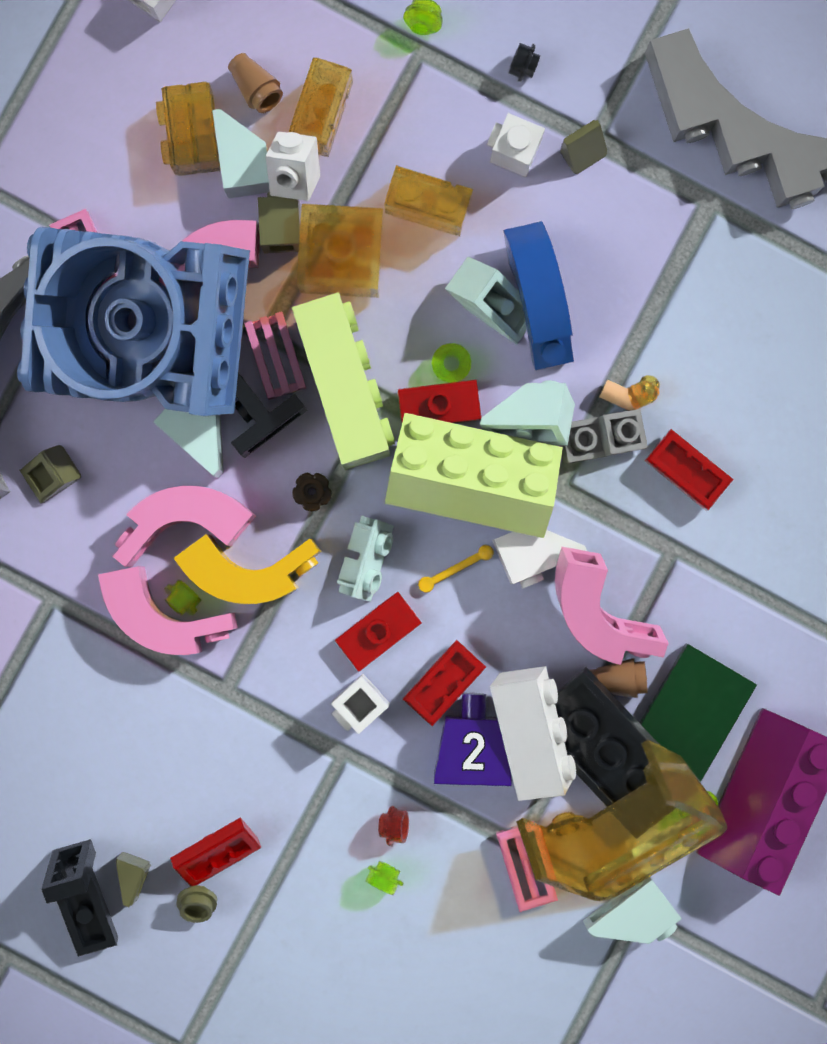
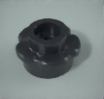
M519 43L508 73L518 77V82H522L524 76L532 78L541 55L534 53L536 45L533 43L531 47Z

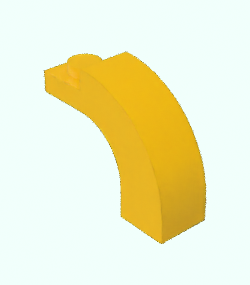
M205 534L175 556L174 560L187 577L206 593L232 603L258 604L280 599L299 589L290 575L296 572L301 577L319 563L315 557L322 551L314 540L310 538L274 565L260 570H250L232 562L212 535Z

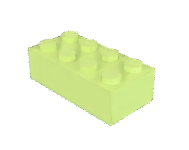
M337 292L293 306L294 317L343 468L348 470L389 457V446L395 445V440L388 418L380 420L376 410L383 407L376 380L367 381L364 371L371 369L363 340L355 342L352 333L359 331L351 302L342 303L340 294Z
M405 413L390 471L385 504L544 538L554 508L563 447Z

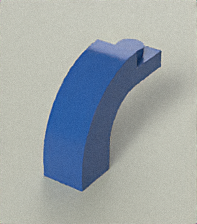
M540 221L503 230L508 263L515 278L524 311L531 358L535 371L574 362L571 343L573 333L567 299L555 252L543 222Z

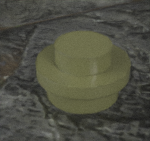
M199 885L182 890L178 894L176 902L177 908L180 910V916L184 920L193 923L207 921L216 910L217 896L211 890Z

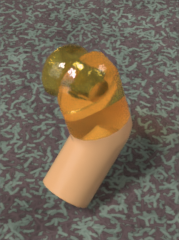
M646 375L641 378L640 382L625 388L607 379L599 398L628 411L636 410L653 403L658 398L660 383L654 376Z

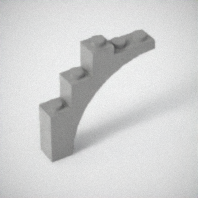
M689 28L650 40L645 56L673 142L686 139V143H693L709 136V131H711L725 175L737 171L739 176H745L760 170L763 163L777 208L790 204L791 209H797L815 201L813 196L824 187L823 180L825 183L827 182V138L801 134L767 121L742 105L719 83L702 59Z

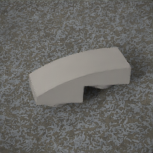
M636 409L602 415L597 418L573 421L568 446L560 445V447H563V465L648 448L641 410Z

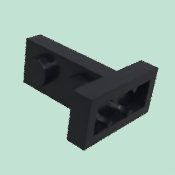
M238 372L236 390L238 401L235 402V409L246 423L254 419L256 424L233 440L231 444L243 458H246L308 410L297 395L294 394L269 413Z
M91 839L52 850L41 889L47 904L57 901L78 957L116 946L118 942L116 929L93 871L96 851Z

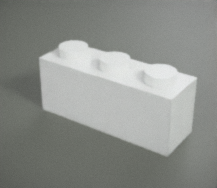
M546 666L499 673L491 684L490 689L518 801L565 796L572 781L576 778V766L572 755L567 756L564 743L567 740V729L564 719L562 717L558 718L555 706L558 700V692L554 679H549Z

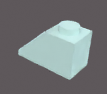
M221 109L212 110L223 188L227 197L235 198L270 192L265 157L268 152L266 142Z
M467 257L445 287V290L470 313L511 342L518 344L527 331L519 291L497 269Z
M552 380L543 381L542 383H526L481 418L480 426L486 431L550 445L568 446L575 403L566 383Z
M164 409L154 420V423L213 476L219 478L224 473L221 417L219 415L200 416L189 414V412Z
M645 872L584 919L583 922L589 933L594 937L650 944L655 939L662 941L672 935L677 929L676 923L682 918Z

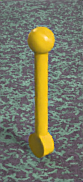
M482 545L478 553L431 578L422 577L418 583L419 589L423 592H430L436 583L481 559L490 560L494 555L493 548L489 545Z

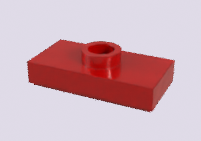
M477 379L398 389L402 422L405 413L454 424L481 420Z
M672 429L666 433L644 460L705 511H708L734 480Z
M396 592L335 639V642L359 672L422 624V622L401 594Z
M456 639L403 697V700L433 726L482 673L486 666Z
M240 817L216 832L205 836L202 840L172 856L170 859L175 871L190 886H195L259 850L261 845L258 837Z

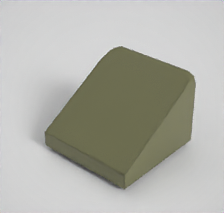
M598 120L591 121L563 140L560 153L575 174H579L607 155L605 139Z
M61 445L43 450L19 470L40 503L49 500L81 478L80 472Z
M122 852L116 858V867L123 906L130 907L139 898L151 864L150 861Z

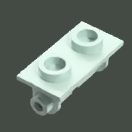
M361 516L359 523L355 522L347 549L359 552L360 555L358 560L348 557L344 558L337 584H340L338 592L371 602L373 594L378 591L381 584L382 574L380 571L384 558L392 548L393 525L365 516Z

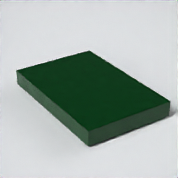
M685 643L639 723L699 786L757 684Z

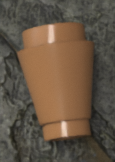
M246 53L236 55L229 62L228 70L232 73L249 108L256 109L259 113H266L280 102L283 96L280 82L249 58Z
M632 658L622 661L621 665L614 663L598 667L597 669H590L596 678L615 696L638 698V694L648 693L645 661L635 662V659Z

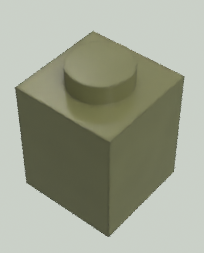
M270 192L267 193V197H258L260 246L263 253L303 252L300 201L270 196Z

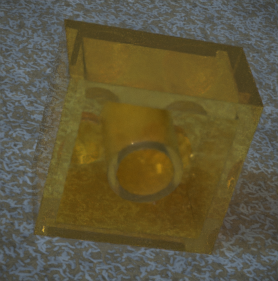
M302 204L297 269V287L300 293L331 295L339 292L340 296L379 298L384 225L383 208Z

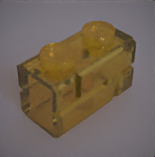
M313 57L289 132L317 137L318 155L329 157L345 110L346 99H348L353 85L352 69L320 58Z
M198 82L161 88L163 101H156V111L159 125H166L167 140H161L160 142L164 165L170 164L174 174L178 176L220 171L212 110H215V103L210 83Z
M396 165L384 202L385 214L460 237L471 204L473 189L458 184L453 187L451 182Z

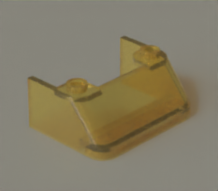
M650 740L641 743L649 761V764L644 769L647 783L590 818L575 815L572 812H565L557 815L552 820V823L546 827L525 818L516 821L536 881L593 901L608 900L627 891L721 836L727 830V824L721 810L680 755Z

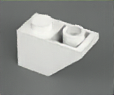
M546 530L544 538L511 532L492 540L510 584L520 582L522 589L544 580L542 572L557 566L561 547L587 551L585 545Z

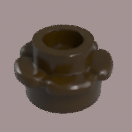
M307 472L296 479L297 485L292 490L293 499L297 504H301L304 510L318 511L322 505L329 503L332 490L328 487L329 481L324 475L320 473L311 475V473ZM310 488H315L316 493L314 495H309L308 490Z

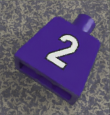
M462 693V716H445L434 769V784L512 786L510 766L498 718L486 717V694Z

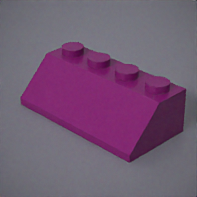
M762 708L696 853L736 876L780 896L827 793V737Z

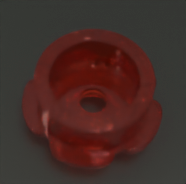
M390 806L387 813L380 815L378 825L379 836L386 838L387 845L391 847L394 843H405L409 831L408 812L397 810L395 806Z

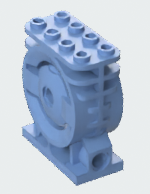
M38 227L27 242V254L30 259L28 277L24 283L26 310L25 318L20 328L23 348L22 359L17 367L18 380L22 382V386L26 391L47 392L52 395H70L75 398H93L117 402L141 401L156 396L167 410L189 412V414L200 416L234 413L250 250L220 244L180 241L173 249L167 250L155 242L130 236L50 227ZM118 271V276L111 278L102 285L106 279ZM160 277L162 278L165 286L159 282ZM133 310L137 322L135 327L130 329L127 319ZM100 352H101L105 357H107L108 359L111 360V361H110V364H109V362L100 354ZM162 358L157 367L152 371V363Z

